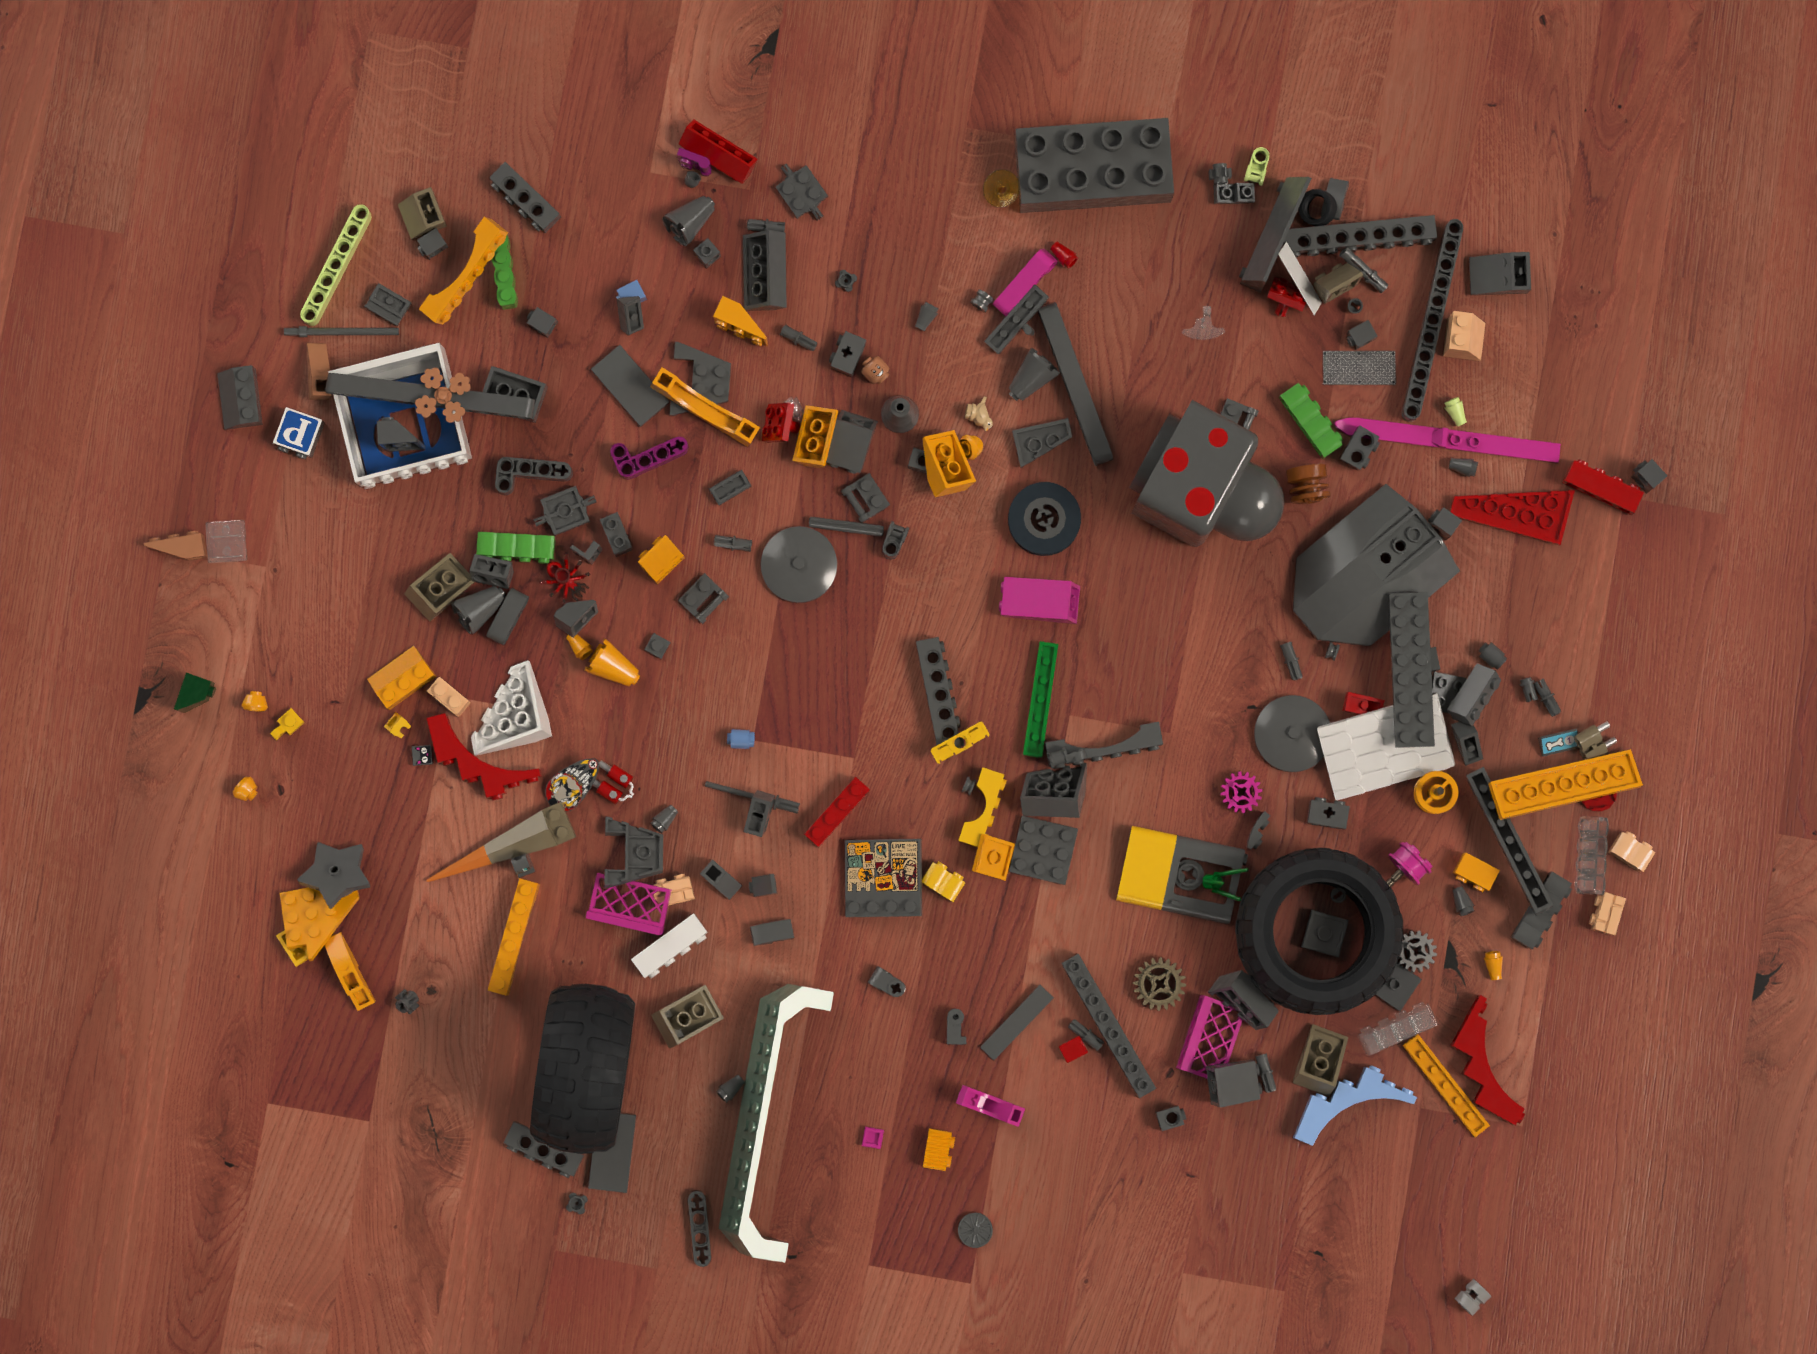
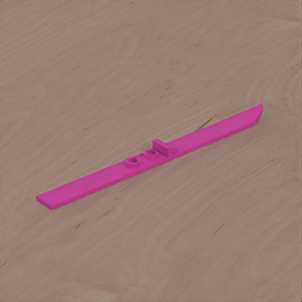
M1345 418L1333 423L1335 428L1349 436L1354 434L1358 426H1362L1379 436L1378 440L1559 463L1561 446L1559 443L1363 418ZM1367 435L1362 436V438L1370 439Z

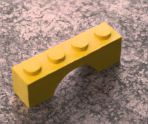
M982 768L976 787L983 793L986 807L978 819L964 822L959 842L978 848L981 834L986 833L987 826L992 827L995 816L991 814L993 808H998L1001 798L997 796L999 790H1004L1007 781L1003 779L1004 774Z

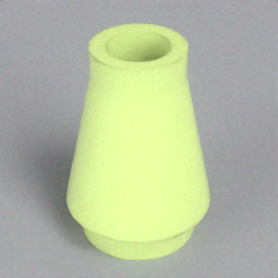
M1459 397L1446 401L1445 410L1455 422L1456 427L1467 423L1462 400L1460 401Z

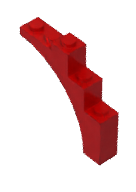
M446 713L427 718L437 762L447 766L454 764V760H457L461 779L467 781V783L479 781L478 778L481 777L486 798H491L492 801L503 799L502 795L507 794L505 786L511 789L519 787V783L527 781V784L538 782V778L542 777L539 768L524 771L506 770L481 761L460 742L452 729Z

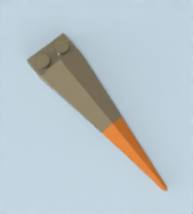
M559 802L541 810L430 877L426 882L515 858L525 853L529 854L554 847L577 836L562 802Z

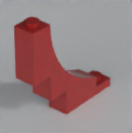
M1477 995L1450 1046L1470 1057L1461 1074L1481 1085L1472 1102L1516 1126L1517 1123L1520 1124L1525 1116V1113H1523L1525 1108L1517 1104L1503 1091L1490 1069L1485 1048L1487 1020L1478 1016L1479 1013L1483 1014L1488 1005L1485 1003L1487 998Z

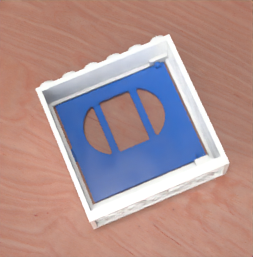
M440 343L328 371V373L425 385L421 382V376L425 374L426 369L431 370L436 367L440 370V375L444 376L443 380L440 381V387L447 388L450 387V379L452 378L445 348ZM334 395L355 483L365 489L373 488L376 486V483L383 482V484L392 483L395 478L399 477L401 479L413 477L412 474L418 472L420 474H427L433 468L438 467L441 470L449 468V464L468 463V459H472L462 416L461 421L449 423L446 421V416L443 415L444 409L436 408L435 412L441 423V435L433 448L430 444L424 417L422 414L417 413L426 450L402 457L399 451L393 452V458L384 455L378 449L374 439L377 421L381 417H390V414L413 407L416 409V405L348 396L367 473L365 475L347 397Z

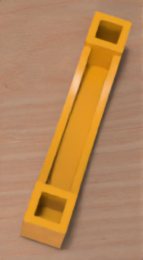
M483 217L473 231L476 234L474 248L466 267L458 278L436 295L429 294L420 306L419 310L435 323L443 325L450 319L451 313L461 304L463 296L472 288L475 279L483 273L487 262L494 257L497 248L505 242L508 232L494 220Z
M661 367L650 386L653 390L746 447L750 445L760 429L759 426L746 418H742L705 398L663 367Z
M519 878L488 991L505 996L509 995L525 930L540 887L538 883Z

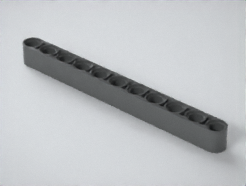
M1458 219L1450 220L1443 231L1402 408V417L1407 422L1415 421L1421 414L1463 233V224ZM1449 226H1456L1458 233H1452L1449 230ZM1445 244H1452L1454 251H1447ZM1441 262H1447L1450 269L1444 270L1441 267ZM1436 281H1444L1446 284L1445 288L1438 287ZM1438 298L1441 301V306H1435L1432 303V299ZM1428 317H1435L1437 320V324H1430L1428 322ZM1424 335H1430L1433 338V342H1425ZM1426 353L1429 360L1422 361L1419 354ZM1421 371L1424 374V379H1417L1415 372ZM1411 390H1418L1420 397L1414 398L1411 395ZM1407 408H1413L1416 411V415L1413 417L1409 416Z
M328 373L325 392L334 395L415 405V401L418 398L422 399L424 395L435 399L434 394L437 389L432 387L428 389L423 384ZM478 391L464 392L463 395L451 392L452 397L449 402H459L466 412L529 420L533 417L534 399ZM436 401L434 407L446 409V404H440Z

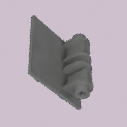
M1439 672L1433 673L1432 693H1438L1442 712L1449 713L1447 709L1465 683L1466 678Z

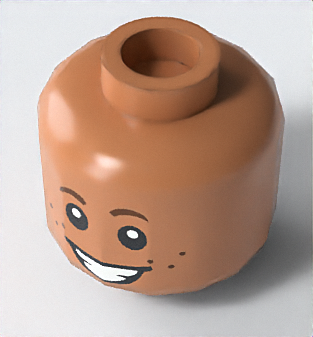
M869 356L863 361L862 365L864 367L861 373L871 384L878 383L879 385L889 376V366L879 356L873 358Z

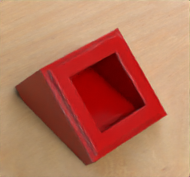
M1080 1035L1059 1046L1067 1063L1088 1053Z

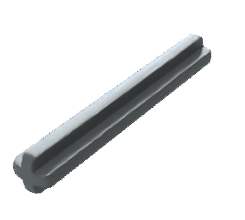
M818 517L809 518V527L874 536H883L884 526Z

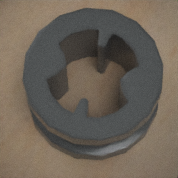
M1330 642L1325 658L1331 657L1335 661L1340 645H1333V642Z
M967 777L961 792H967L970 796L976 780H970V777Z

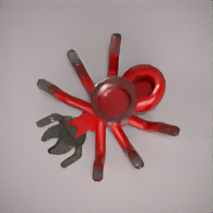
M565 552L564 568L555 561L547 565V573L555 580L539 581L540 584L559 583V586L549 594L550 597L558 593L562 586L565 585L562 603H566L568 587H571L572 598L575 601H578L574 594L577 597H583L580 592L586 594V590L581 586L589 589V586L585 583H574V581L590 576V573L587 572L581 576L571 578L582 564V561L580 560L575 568L569 572L568 553Z

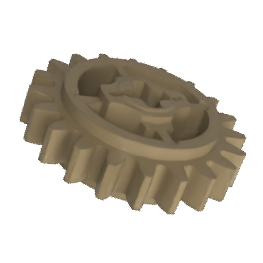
M1159 957L1158 963L1152 958L1151 965L1146 961L1144 962L1145 969L1138 967L1141 974H1134L1139 980L1133 982L1134 985H1138V988L1133 991L1140 992L1137 1000L1144 998L1143 1006L1149 1002V1009L1156 1005L1157 1011H1160L1161 1005H1163L1164 1009L1168 1010V1003L1174 1007V999L1181 1001L1178 994H1185L1181 987H1185L1186 984L1181 983V980L1186 977L1179 976L1182 969L1175 970L1177 963L1170 966V959L1163 963L1162 957ZM1155 968L1166 969L1160 976L1153 975L1150 972ZM1171 975L1174 977L1175 980L1174 991L1169 987L1168 980ZM1165 977L1162 983L1164 985V988L1160 987L1155 990L1157 985L1155 981H1160ZM1145 978H1147L1151 984V988L1148 993H1146L1144 988ZM1159 992L1169 996L1164 1000L1153 999Z

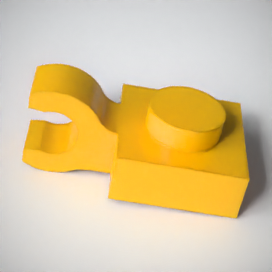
M290 708L277 720L280 726L275 728L270 734L276 740L286 731L291 736L305 722Z

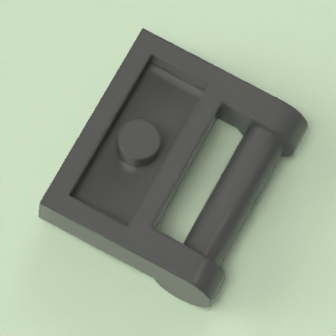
M1227 398L1220 415L1238 423L1242 412L1246 413L1247 417L1242 427L1249 430L1254 417H1257L1259 411Z
M870 473L841 491L842 495L847 497L858 514V519L861 523H864L890 506ZM857 489L869 507V512L865 513L852 493L854 490Z
M704 573L678 601L699 622L704 624L707 621L706 618L723 600L726 601L729 596ZM715 591L718 596L699 613L697 609Z

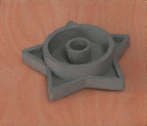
M318 842L314 864L297 879L298 883L320 891L329 909H332L342 897L351 894L353 891L370 888L369 881L360 869L364 852L363 845L359 844L337 850Z

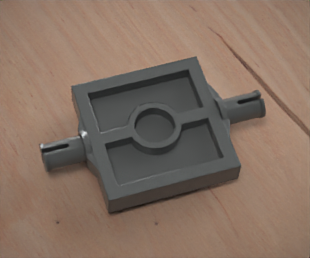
M784 164L786 169L783 166L781 169L787 177L776 186V189L797 218L805 213L812 212L817 221L820 220L819 216L822 218L824 215L820 212L818 206L823 200L828 198V195L807 165L798 171L792 172L788 164Z
M574 486L541 499L544 515L533 520L536 527L547 522L551 526L554 536L589 523L590 520L587 515L586 506L597 503L594 495L583 499L579 495L577 487Z

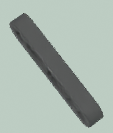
M696 1190L688 1197L693 1257L696 1265L705 1267L711 1262L712 1258L707 1204L704 1193ZM695 1194L702 1197V1201L699 1202V1208L704 1207V1211L696 1210L692 1212V1208H696V1203L691 1200L695 1197ZM697 1213H701L705 1218L704 1222L700 1225L696 1224L693 1220L694 1215ZM698 1233L705 1234L706 1242L703 1244L697 1243L695 1236ZM707 1245L708 1250L704 1249V1255L708 1256V1259L705 1260V1263H701V1260L697 1259L701 1253L700 1250L696 1251V1247Z

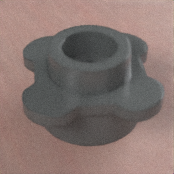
M841 270L835 285L850 292L853 289V283L857 281V276L848 273L846 270Z
M571 1193L569 1195V1204L566 1206L567 1211L583 1214L588 1198L585 1195L578 1196L576 1193Z

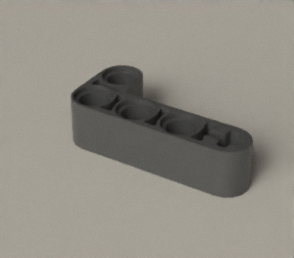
M503 457L497 463L495 487L500 494L509 495L514 490L515 477L565 482L572 478L573 470L565 462ZM506 462L511 463L509 471L502 470V465ZM524 464H529L531 467L527 473L521 472V467ZM548 466L550 470L548 474L542 475L540 474V468ZM553 466H555L556 471H562L565 468L568 473L562 476L560 472H555V476H553ZM504 481L510 483L507 490L500 489V484Z

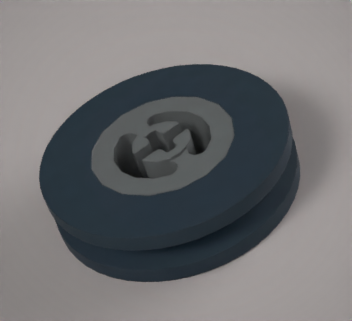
M1038 482L1022 489L1012 501L1008 514V526L1015 542L1025 551L1039 556L1054 555L1068 548L1075 540L1081 525L1080 507L1075 497L1063 486L1051 482ZM1049 506L1057 513L1058 524L1055 528L1051 527L1053 517L1049 518L1046 524L1044 521H1041L1037 525L1040 528L1046 529V532H1040L1032 525L1031 514L1034 510L1038 511L1036 521L1040 520L1043 514L1045 517H1048L1052 513L1043 507Z

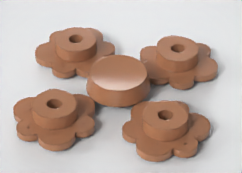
M438 368L426 369L425 374L420 379L426 388L430 389L432 387L437 389L434 394L435 399L429 398L427 395H424L422 399L418 398L415 401L416 412L422 414L425 418L430 417L431 413L436 412L434 406L437 401L440 404H446L443 415L446 416L447 422L461 421V416L465 415V409L461 407L459 402L453 403L449 401L452 397L451 392L463 395L464 392L470 391L469 377H464L462 373H457L455 377L450 379L451 385L448 389L447 387H440V381L443 380V376L440 375Z

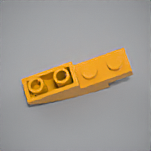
M339 932L331 936L326 942L325 948L347 996H350L357 1011L375 1003L376 1000L358 969L359 965L342 933Z

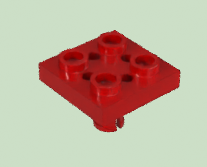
M1274 278L1267 297L1279 302L1274 311L1275 314L1279 316L1281 309H1283L1281 317H1286L1289 307L1303 311L1306 301L1298 287L1289 283L1284 278Z
M768 404L765 411V425L762 429L763 442H788L790 432L795 434L799 432L800 422L792 421L795 404Z

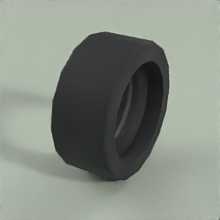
M1312 189L1305 193L1298 210L1304 222L1313 226H1324L1334 219L1337 204L1332 194L1321 189ZM1315 197L1324 198L1327 204L1324 215L1319 219L1312 218L1309 213V205Z

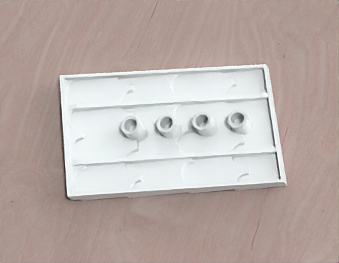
M1437 692L1432 693L1434 747L1395 748L1393 705L1317 728L1335 800L1363 794L1371 790L1390 786L1391 784L1421 777L1432 771H1441L1455 766Z

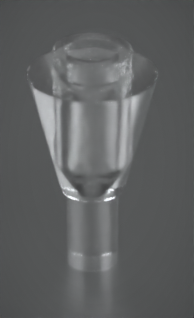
M791 396L783 403L795 404L792 417L801 423L804 414L797 397L793 399Z

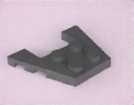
M675 342L674 360L694 361L692 389L717 405L729 402L731 363L680 342ZM671 401L670 416L689 412Z
M611 817L605 818V836H625V870L605 869L604 888H611L663 873V834L642 827H633L629 823L618 822Z

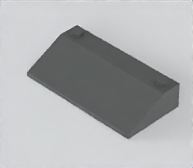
M1287 177L1285 182H1280L1276 191L1280 194L1247 268L1243 267L1239 278H1242L1241 285L1261 293L1312 178Z

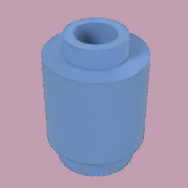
M732 729L731 733L727 734V744L731 745L733 749H749V747H754L755 732Z

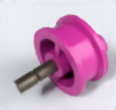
M1401 842L1399 844L1400 848L1394 854L1390 853L1388 855L1398 870L1386 883L1389 887H1392L1404 875L1418 886L1420 884L1419 880L1426 873L1430 874L1433 866L1428 860L1422 859L1419 856L1420 852L1414 845Z

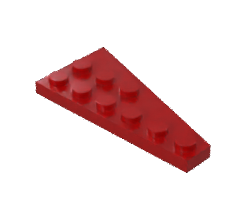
M1575 490L1454 496L1450 512L1463 520L1560 546Z

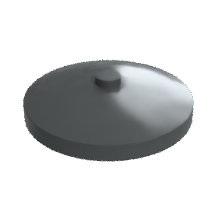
M790 527L778 532L766 544L761 557V572L767 587L777 597L792 603H807L821 597L833 584L837 573V557L832 544L820 532L808 527Z
M1289 695L1277 698L1260 712L1256 720L1254 740L1257 750L1269 765L1284 772L1307 770L1324 757L1317 728L1330 722L1323 709L1306 697Z

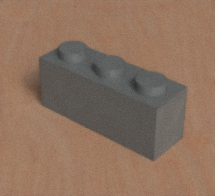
M1480 664L1475 665L1447 709L1454 720L1473 726L1475 721L1479 719L1480 713L1485 705L1489 703L1492 694L1500 685L1501 679L1496 670Z

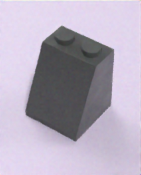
M841 410L836 419L826 461L828 465L835 468H846V471L854 474L857 472L861 473L878 421Z
M1254 1060L1206 1066L1211 1105L1226 1107L1260 1099L1262 1087L1258 1083L1257 1078L1260 1071L1258 1064Z

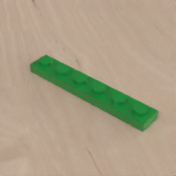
M1039 642L1023 750L1024 756L1042 758L1059 644Z

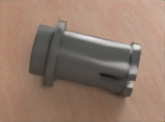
M1531 677L1520 680L1521 684L1519 686H1522L1526 702L1531 701L1529 693H1531L1533 700L1538 699L1533 685L1534 680Z

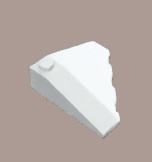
M530 661L522 662L510 668L508 674L511 676L506 685L501 684L494 697L497 700L492 709L487 708L481 719L484 722L479 732L474 731L471 736L475 756L535 743L552 736L549 718Z

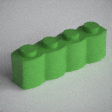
M506 235L505 242L497 248L492 258V263L495 267L494 280L498 287L497 300L503 310L517 308L518 296L514 289L516 281L512 272L513 259L509 253L510 239L508 235Z
M1297 383L1281 394L1279 399L1316 452L1324 459L1343 445L1341 442L1343 438L1337 431L1334 432L1331 429L1332 423L1327 416H1322L1319 411L1321 410L1319 404L1309 398L1310 392L1307 387Z
M478 532L476 554L491 558L498 557L500 560L511 562V558L519 559V562L523 563L538 560V563L549 564L550 561H554L556 538L555 536Z

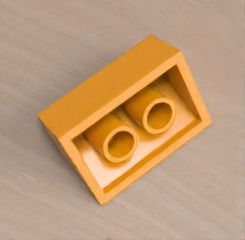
M805 406L792 461L807 467H825L838 410Z
M412 646L367 680L385 707L391 710L437 676L416 647Z

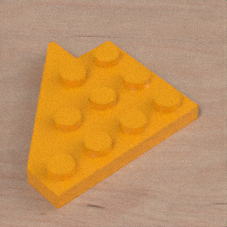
M309 887L280 893L287 948L294 949L307 946L308 959L313 961L359 900L358 890L342 897L332 909H329L320 891Z

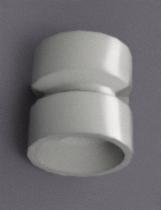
M1474 1279L1465 1286L1466 1291H1461L1454 1298L1472 1316L1480 1309V1303L1485 1304L1491 1297ZM1473 1293L1477 1295L1475 1300L1471 1297Z

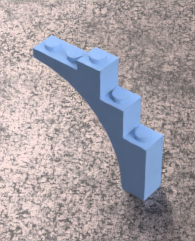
M1370 1065L1369 1068H1363L1356 1087H1353L1354 1083L1345 1079L1342 1082L1337 1081L1329 1102L1326 1101V1096L1316 1093V1096L1310 1095L1293 1138L1313 1146L1326 1124L1342 1110L1356 1103L1370 1099L1387 1098L1415 1104L1417 1097L1413 1096L1414 1092L1403 1087L1401 1091L1395 1088L1396 1084L1385 1080L1384 1083L1381 1082L1384 1074L1380 1073L1381 1069Z

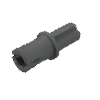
M749 219L747 229L753 231L774 230L784 232L785 222L768 221V219L766 221Z
M784 325L780 332V336L794 342V345L799 344L810 351H814L817 347L816 341L803 335L802 331L794 330L788 325Z
M715 535L714 546L730 548L731 551L736 549L751 552L752 540L735 538V536Z
M1292 642L1280 645L1285 658L1284 664H1287L1291 679H1301L1303 675L1297 661L1299 657H1296Z
M1545 679L1539 680L1543 688L1540 687L1538 682L1534 683L1533 685L1541 697L1540 701L1544 702L1552 717L1558 715L1561 709L1553 697L1555 694L1551 693Z
M1074 1019L1069 1024L1068 1028L1076 1035H1080L1082 1041H1085L1096 1051L1104 1044V1041L1094 1035L1091 1029L1088 1030L1077 1020Z
M1267 1053L1255 1056L1265 1092L1275 1091L1276 1085L1272 1075L1274 1071L1270 1068Z

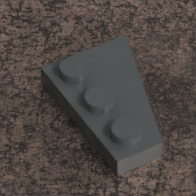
M1068 418L1012 430L1020 468L1072 438Z

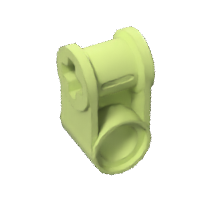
M1259 147L1254 150L1246 170L1245 182L1249 180L1259 183L1260 186L1263 185L1269 161L1267 149ZM1262 153L1265 156V160L1262 162L1258 161L1255 155Z

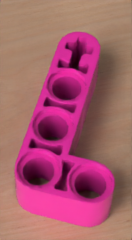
M1040 249L992 305L1006 317L1034 284L1037 285L1043 276L1056 266L1058 260L1047 250Z

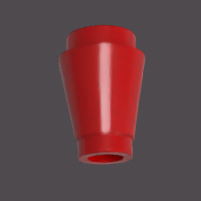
M1058 241L1050 248L1063 267L1070 269L1078 260L1076 252Z

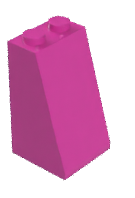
M1004 577V582L1001 583L1003 597L1002 601L999 602V612H1001L1002 616L1077 624L1080 596L1079 585L1072 581Z

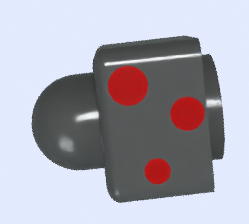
M1194 400L1190 402L1182 419L1169 413L1129 487L1140 494L1131 514L1192 547L1202 545L1213 529L1237 541H1253L1266 536L1278 525L1282 517L1284 494L1279 482L1269 471L1250 461L1258 447L1257 435Z

